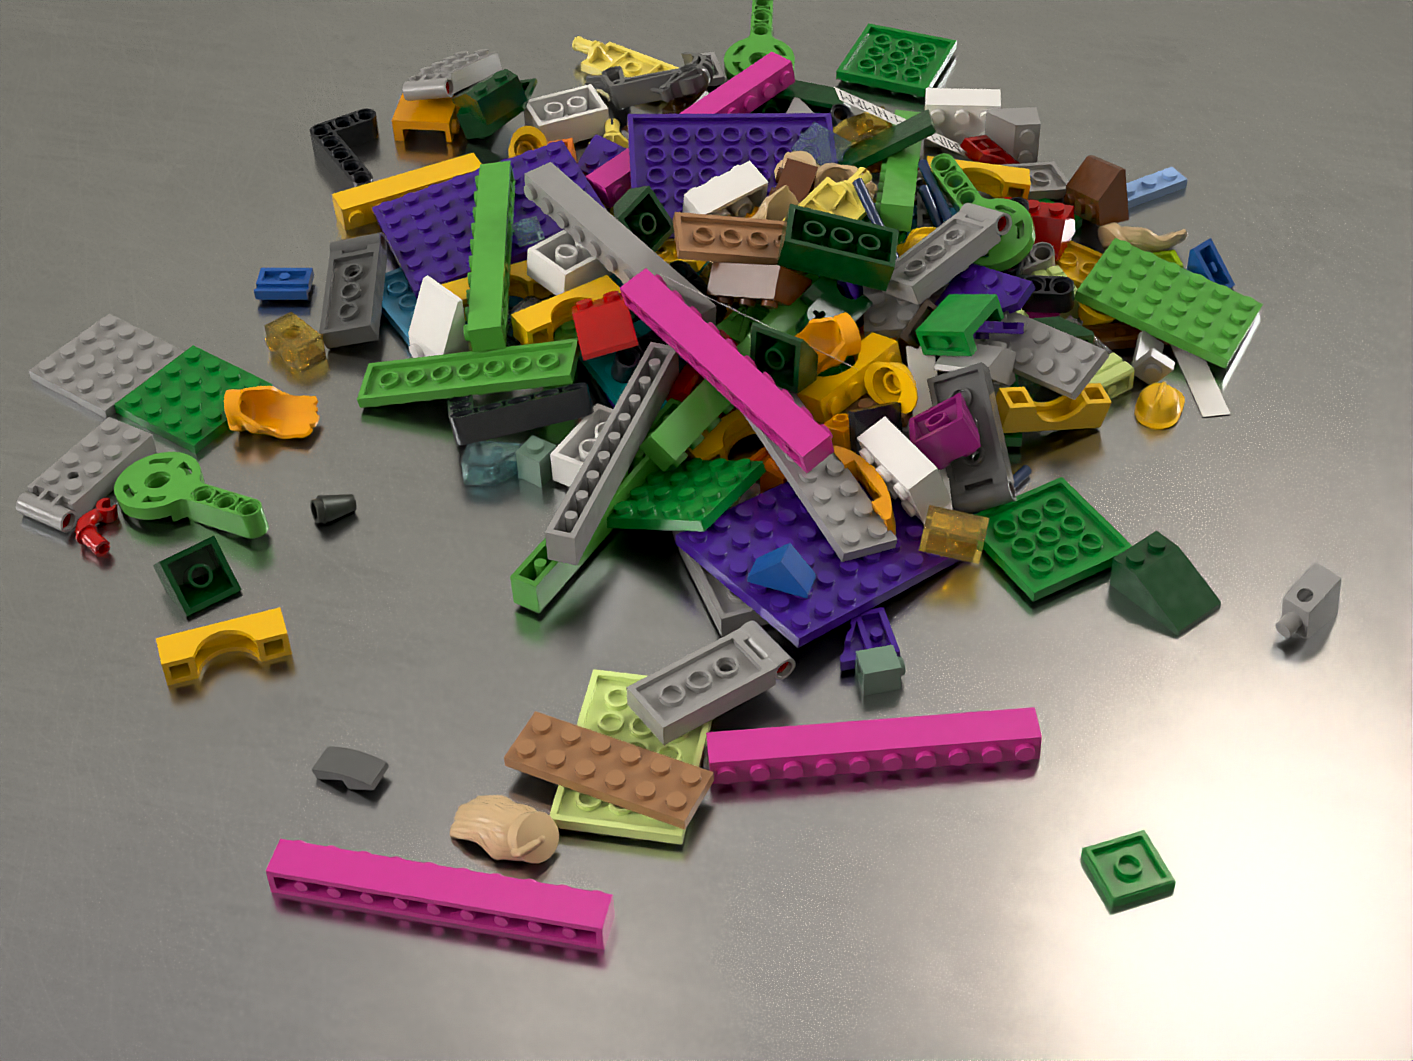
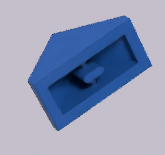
M1211 238L1190 250L1187 265L1188 271L1200 274L1206 279L1220 285H1225L1228 288L1235 286Z
M788 543L756 558L747 577V582L808 598L816 580V573L792 544Z

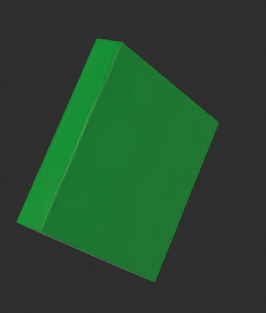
M1145 829L1082 848L1081 856L1111 908L1173 890L1176 887L1174 876Z

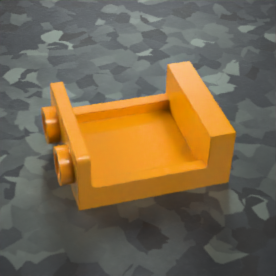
M402 93L392 118L394 140L404 141L408 130L415 129L445 131L446 141L452 142L454 135L459 132L457 113L460 107L452 101V98L456 96L407 101Z

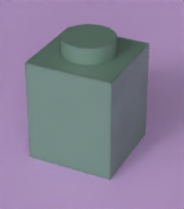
M532 435L515 452L518 478L542 488L552 478L550 454L555 450L556 445Z
M893 645L856 651L855 674L863 696L901 689V676L906 673L905 663L902 656L897 657Z

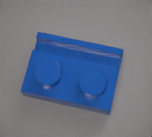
M261 268L256 282L257 287L254 289L255 299L308 300V292L311 290L314 279L313 268Z

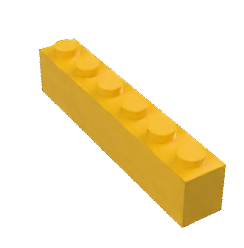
M470 153L334 193L332 198L335 215L345 231L376 222L372 207L380 205L385 201L403 197L407 193L428 188L432 184L448 181L455 176L476 171L482 163L474 153Z

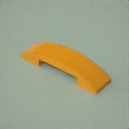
M837 445L833 446V453L843 463L844 469L848 468L855 479L860 481L873 498V510L883 519L887 531L891 530L896 535V522L891 498L883 478L860 455Z

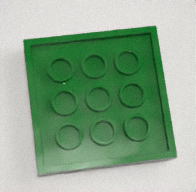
M868 23L837 69L836 79L847 83L867 85L871 88H882L892 92L912 94L915 97H925L926 88H933L955 52L957 40Z
M193 345L115 403L114 407L117 414L197 454L229 429L224 411V395L227 390L273 386V384Z
M701 458L684 460L677 468L672 464L664 472L659 469L657 472L649 474L642 486L632 489L630 491L631 496L626 501L619 502L613 507L614 512L607 517V528L704 532L766 472L763 461H750V459L727 461L724 458L702 461Z
M1063 477L1016 496L1015 502L986 509L965 518L963 521L968 534L1033 602L1111 567L1113 558L1132 546Z

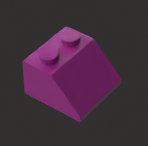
M961 392L909 419L910 441L938 470L946 468L951 461L961 456L967 457L973 454L977 448L981 447L979 431Z

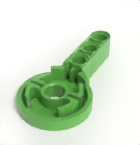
M752 0L749 37L734 43L724 55V72L728 80L770 52H774L792 61L793 71L795 70V56L792 49L786 43L773 37V0Z
M943 153L935 156L930 164L932 172L941 191H944V195L956 212H959L964 204L972 203L1007 213L1012 218V226L1009 232L1000 237L1001 241L992 247L985 256L974 261L973 264L1000 272L1021 262L1028 255L1035 241V228L1028 210L1020 203L1010 199L983 198L950 154Z
M162 452L144 457L128 466L115 482L114 493L118 504L125 514L133 518L152 520L171 516L173 522L188 517L189 520L250 539L263 536L269 529L262 504L259 500L205 484L198 461L185 453Z

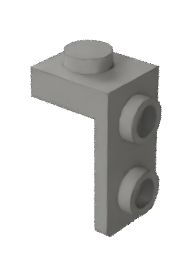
M1145 331L1140 332L1138 335L1131 366L1134 367L1135 376L1151 385L1159 382L1172 372L1175 362L1162 354L1164 344Z

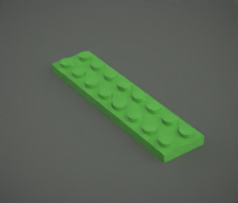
M576 338L477 352L468 351L369 363L357 402L360 408L379 407L382 405L469 396L471 394L483 395L486 393L573 384L581 351L579 341Z

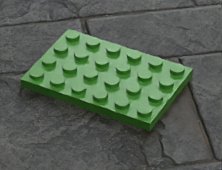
M1114 238L1080 285L1074 297V300L1141 331H1145L1156 338L1226 369L1263 306L1262 303L1255 301L1252 297L1237 293L1225 285L1217 284L1200 274L1190 272L1176 263L1168 262L1151 252L1141 250L1132 246L1129 242Z

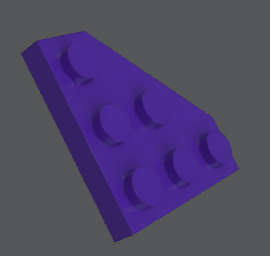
M972 263L968 269L960 272L951 280L935 305L939 306L949 294H997L1002 312L1008 311L1011 314L1021 310L1035 290V286L1032 281Z

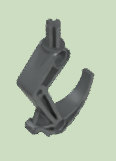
M684 52L681 55L685 65L677 69L627 78L621 66H614L604 70L602 75L586 76L587 82L584 84H592L594 89H602L608 93L615 107L621 109L658 100L670 102L674 98L698 94L707 89L714 77V67L710 59L705 55Z

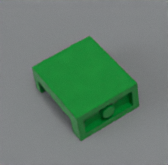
M949 294L915 332L923 355L973 356L977 351L973 334L985 321L1001 322L1004 319V315L997 294Z

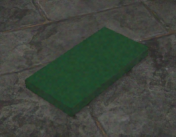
M929 109L837 154V164L851 165L858 169L860 167L867 168L935 134L936 130Z

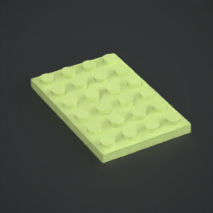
M593 669L578 718V726L701 768L707 745L706 732H710L713 719L663 745L627 704L626 687L647 676ZM558 785L550 811V817L560 829L681 845L683 844L686 829L684 830Z

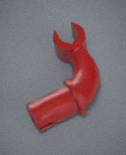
M110 498L100 499L97 501L95 509L83 514L77 521L75 529L76 541L79 544L86 545L97 557H102L109 552L110 542L97 532L95 525L99 522H114L118 517L117 504L111 507Z

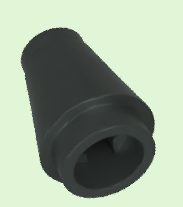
M353 494L318 495L316 499L310 501L311 513L316 523L322 522L326 524L357 509Z

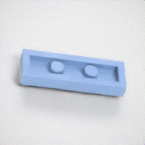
M1169 167L1126 183L1128 209L1187 187L1188 179L1175 168Z

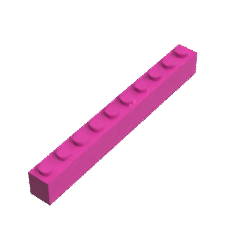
M770 52L679 114L751 113L795 83L792 61L774 52ZM629 148L586 176L601 202L609 208L613 207L631 189Z
M645 268L620 287L625 305L806 473L834 452L831 440L833 435L827 426L817 424L806 407L802 406L800 408L795 404L793 397L787 390H780L767 372L761 373L748 355H741L732 340L729 338L725 340L713 323H706L694 306H687L679 292L676 290L671 291L659 274L654 276Z
M1035 707L706 732L709 771L714 772V782L712 784L786 778L796 779L799 777L831 776L850 773L861 774L865 772L896 771L914 768L926 769L940 766H962L966 764L1017 760L1027 761L1030 759H1040L1042 734Z
M280 839L266 869L270 890L273 893L605 950L615 917L613 895L599 890L589 891L571 888L563 884L553 885L537 882L533 879L506 877L498 873L488 874L471 871L467 868L440 866L432 862L423 863L405 860L397 856L387 857L371 854L367 851H351L332 845L310 844L302 840Z

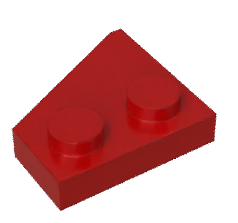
M987 135L968 137L960 144V147L966 151L965 155L974 162L995 165L1020 164Z

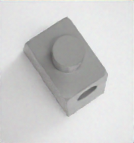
M1317 562L1312 564L1283 598L1282 617L1275 624L1278 633L1286 638H1289L1294 632L1303 638H1310L1338 614L1342 578Z

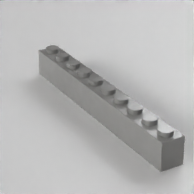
M552 162L525 173L524 193L526 197L540 207L544 214L549 215L561 229L568 232L577 243L586 248L592 257H596L605 265L609 272L614 273L623 284L647 268L654 276L659 274L671 291H678L685 304L689 307L694 306L706 323L711 322L716 326V305L707 297L699 294L701 292Z
M650 342L545 531L548 559L577 565L637 454L639 446L645 439L679 375L678 353L669 345Z

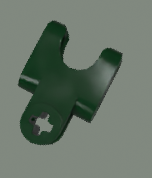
M820 276L800 298L809 308L796 323V333L799 334L812 319L834 317L845 312L856 323L871 307L873 302L864 294L857 299L846 298L838 290V280Z

